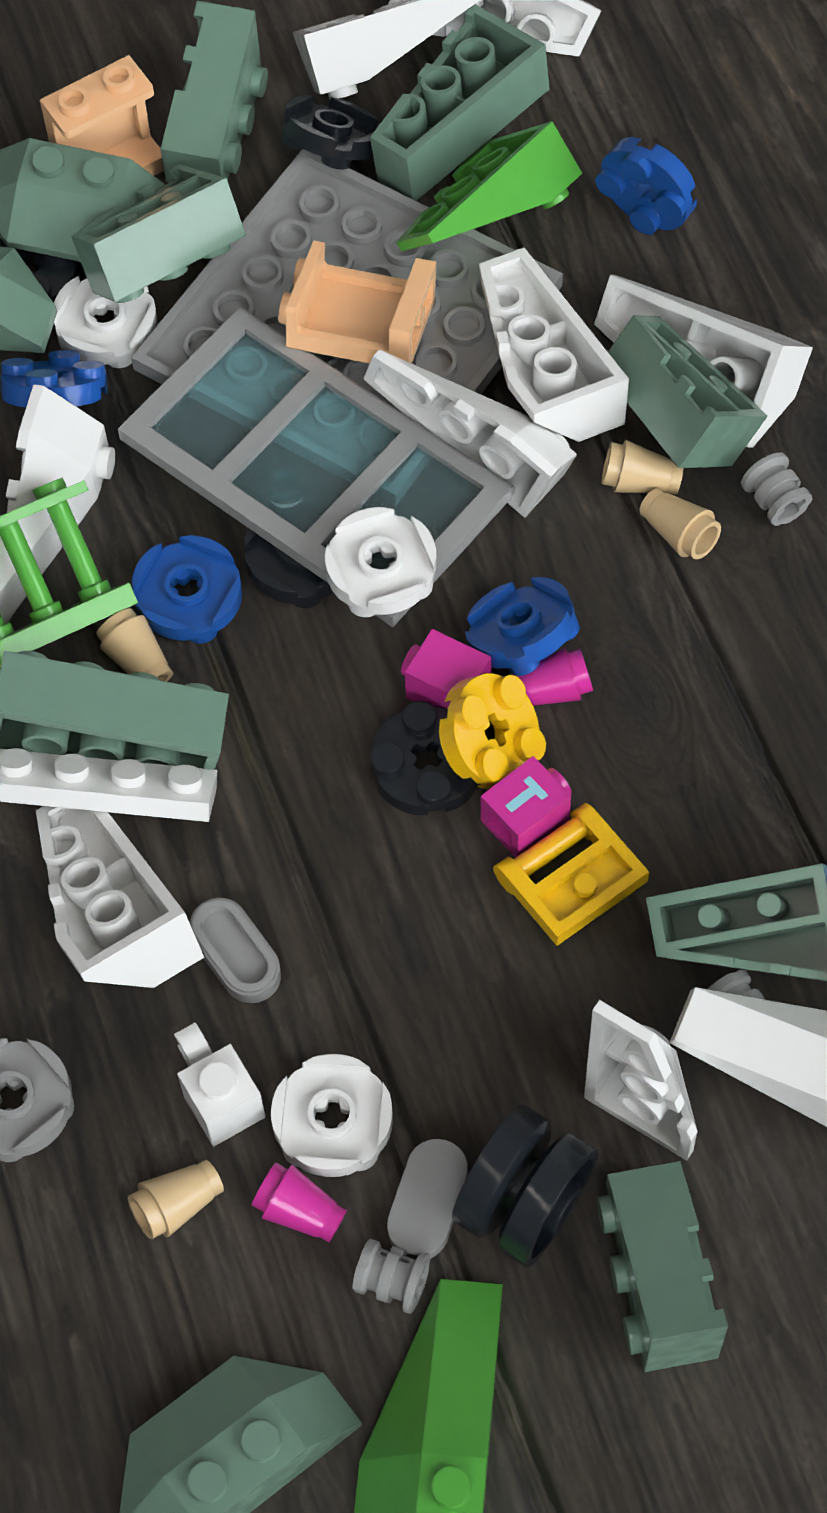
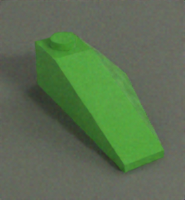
M552 121L489 140L454 172L452 176L456 183L450 187L447 186L440 189L434 196L438 204L420 213L396 243L401 251L441 241L540 205L544 209L550 208L560 203L569 195L567 187L582 172Z
M440 1279L360 1458L354 1513H484L503 1284Z

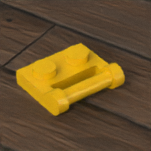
M583 803L570 813L571 819L516 858L512 859L507 856L493 866L495 876L503 888L518 899L556 946L647 883L649 878V871L588 803ZM583 838L592 841L593 844L537 884H534L529 878L530 875Z

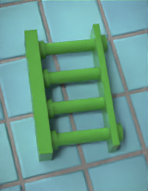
M63 477L33 489L36 501L0 516V537L33 609L29 613L32 623L14 631L10 622L4 623L0 614V665L4 650L15 653L33 651L138 603L130 583L111 588L108 579L102 581L73 516L67 499L89 490L85 480L67 487ZM44 509H47L82 589L77 592L81 602L65 609L62 608L60 601H53L18 520Z

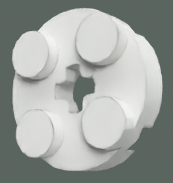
M78 276L63 286L54 301L58 311L54 323L59 345L63 350L80 352L81 361H100L113 368L127 367L132 364V355L158 325L154 299L149 294L147 286L144 287V293L140 297L129 302L116 303L94 294L88 279L80 282ZM108 310L114 311L115 319L112 321L100 323L94 318L95 314L104 316Z
M373 507L349 515L336 527V535L330 541L329 546L327 543L325 550L326 577L332 591L341 601L348 604L352 613L360 617H371L375 614L387 615L401 612L412 607L421 599L426 598L432 592L436 571V547L431 533L421 521L412 516L411 521L405 517L397 516L394 514V509ZM381 552L384 558L394 557L396 560L390 563V567L387 569L379 570L369 566L372 563V554Z
M325 1054L312 1057L303 1062L302 1068L293 1072L288 1079L286 1076L278 1085L271 1105L274 1135L286 1160L293 1166L300 1167L308 1173L323 1177H340L371 1168L377 1161L379 1153L387 1145L392 1131V1102L384 1083L382 1085L380 1079L370 1071L369 1066L351 1056ZM330 1102L339 1103L341 1113L349 1114L347 1121L340 1122L337 1128H325L323 1121L315 1120L316 1113L326 1112Z

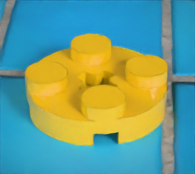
M493 673L482 674L458 682L448 692L444 702H451L448 707L447 718L440 719L439 737L443 753L449 765L462 779L472 778L476 783L481 784L477 787L490 789L532 756L537 760L544 756L546 751L545 737L539 730L538 719L534 707L526 695L525 686L517 676L508 675L503 677ZM490 720L495 730V739L488 740L485 730L490 726Z

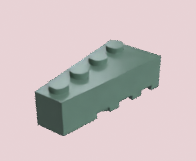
M476 4L472 5L464 13L465 22L458 31L451 30L442 42L443 51L433 64L426 63L418 73V84L410 94H403L370 136L378 182L415 201L421 198L550 89L546 45Z
M4 650L0 669V749L20 748L28 752L58 755L79 754L89 758L110 760L133 759L141 763L172 766L192 765L197 768L215 770L221 752L229 694L217 692L210 686L201 683L181 685L160 681L156 676L143 672L124 674L104 670L101 666L92 662L81 661L72 664L48 659L43 654L35 651L15 653Z

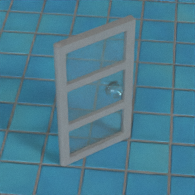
M242 307L237 309L118 428L119 438L124 443L326 582H328L325 571L327 543L329 546L330 541L336 535L335 529L341 521L355 512L367 508L385 507L394 509V514L397 516L405 517L410 521L412 516L421 521L431 533L436 547L434 583L507 502L512 499L515 493L513 485L312 353L286 347V336ZM381 552L372 554V563L369 566L379 570L387 569L390 567V563L396 560L394 557L384 558ZM410 608L393 614H375V616L391 627H394Z

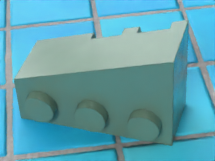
M197 1L194 18L197 19L199 36L196 46L186 45L183 62L191 64V68L183 91L175 89L160 149L166 182L172 181L169 171L179 164L227 178V180L230 173H237L242 154L240 143L243 134L250 135L255 118L254 103L256 97L262 98L264 96L268 80L267 68L261 67L255 10Z
M633 315L608 351L629 378L627 403L678 468L732 466L768 417L767 414L660 316Z
M823 863L646 898L657 957L827 981V866Z
M681 1161L607 1174L605 1195L597 1197V1208L603 1233L614 1232L618 1255L610 1256V1268L616 1293L627 1292L632 1315L623 1317V1327L630 1355L640 1353L644 1372L718 1359L728 1329V1323L724 1309L715 1310L708 1282L713 1281V1271L709 1258L703 1259L697 1235L699 1223Z

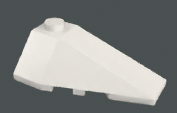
M406 0L395 2L374 10V14L371 15L352 14L295 31L293 35L314 91L318 94L328 93L329 99L331 97L339 99L357 93V83L371 79L479 0H417L414 2Z
M521 248L479 263L478 272L507 387L533 422L577 442L624 425L629 378L525 248Z
M610 275L594 323L614 343L633 315L660 316L768 415L746 447L748 448L755 446L796 397L813 349L809 345L770 329L617 275Z
M33 385L21 422L16 448L23 451L20 481L9 479L6 498L9 499L7 513L36 501L33 489L63 477L67 487L85 480L89 490L67 499L77 525H79L98 499L103 479H110L113 474L115 449L108 445L104 425L45 386ZM47 509L18 520L41 574L44 573L63 547ZM0 537V614L6 624L27 595Z
M43 806L36 810L42 853L47 864L50 885H48L49 897L54 907L56 919L54 924L56 939L84 981L154 988L204 958L185 912L108 812Z
M697 987L691 989L669 1043L827 1127V1011Z

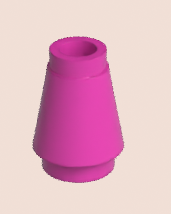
M564 647L540 660L539 666L533 672L517 676L523 682L526 695L533 706L580 701L581 694L593 691L580 648L567 652Z
M276 1162L264 1179L251 1205L263 1212L262 1219L316 1238L320 1237L328 1243L332 1240L347 1213L346 1209L337 1205L334 1199L295 1166L291 1165L287 1169Z

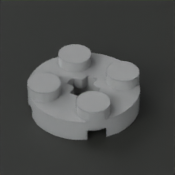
M7 1038L0 1039V1091L6 1086H9L13 1091L19 1090L21 1087L28 1090L22 1097L24 1103L16 1109H0V1161L15 1162L23 1156L34 1154L47 1147L59 1136L74 1111L71 1081L62 1061L49 1047L27 1039L28 1043L22 1041L9 1042Z

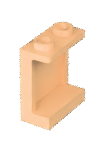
M129 55L40 99L49 142L129 158L153 176L164 171L161 148L151 137L145 100L154 95L153 85Z
M314 240L307 257H300L296 263L292 293L285 292L280 302L278 320L280 324L286 325V347L369 364L372 357L380 349L412 364L435 302L436 261L416 258L408 280L329 265L325 262V243Z

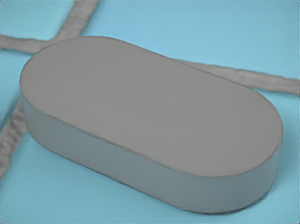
M213 898L201 903L192 913L190 926L202 951L204 960L227 992L236 1000L244 1003H258L271 997L278 989L281 981L280 963L276 953L242 907L230 899Z
M431 1139L419 1144L408 1158L389 1213L387 1229L392 1247L396 1246L407 1250V1257L416 1259L421 1252L430 1254L431 1259L443 1250L448 1241L454 1223L452 1221V1211L459 1192L468 1176L466 1157L454 1143L443 1139Z

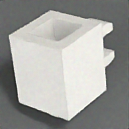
M196 1023L174 1034L179 1043L177 1045L178 1049L189 1066L177 1073L184 1098L213 1147L265 1118L260 1092L231 1044L212 1053Z

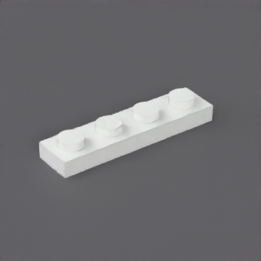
M20 748L0 749V802L209 822L217 789V770L197 768L192 765L172 766L141 763L133 759L110 760L89 758L79 754L58 755L28 752Z

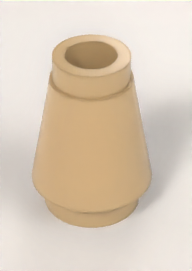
M625 440L623 445L611 442L603 467L601 483L612 486L613 492L649 493L659 488L665 493L677 495L684 468H678L672 459Z
M659 488L649 492L641 503L640 515L647 519L652 527L681 557L703 558L713 549L720 537L721 524L715 520V515L711 510L665 493Z
M127 608L117 612L100 626L97 631V636L102 642L100 649L127 674L135 672L148 673L165 682L172 677L173 671L168 666V662L144 615L137 616L133 609Z
M204 1160L197 1165L193 1164L138 1183V1191L128 1196V1203L135 1220L148 1238L154 1239L161 1234L169 1237L212 1201L215 1196L222 1193L224 1187L214 1166L208 1160Z

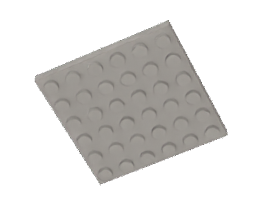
M302 149L242 222L246 236L230 243L231 248L226 253L212 258L132 355L133 369L163 384L241 307L286 336V325L280 324L278 320L280 302L285 292L292 293L294 288V271L300 257H307L313 241L316 240L325 243V262L329 265L408 280L416 258L436 261L435 302L412 364L478 394H482L501 369L502 363L478 272L479 263L516 250L472 229L432 244L401 251L396 242L420 213L429 207L350 168L334 169L322 163L321 156ZM535 260L555 287L560 290L563 282V273ZM246 339L188 399L251 431L303 376ZM310 352L397 409L363 379L369 363ZM321 390L271 443L351 485L395 437L324 390ZM414 450L372 496L396 509L431 461Z

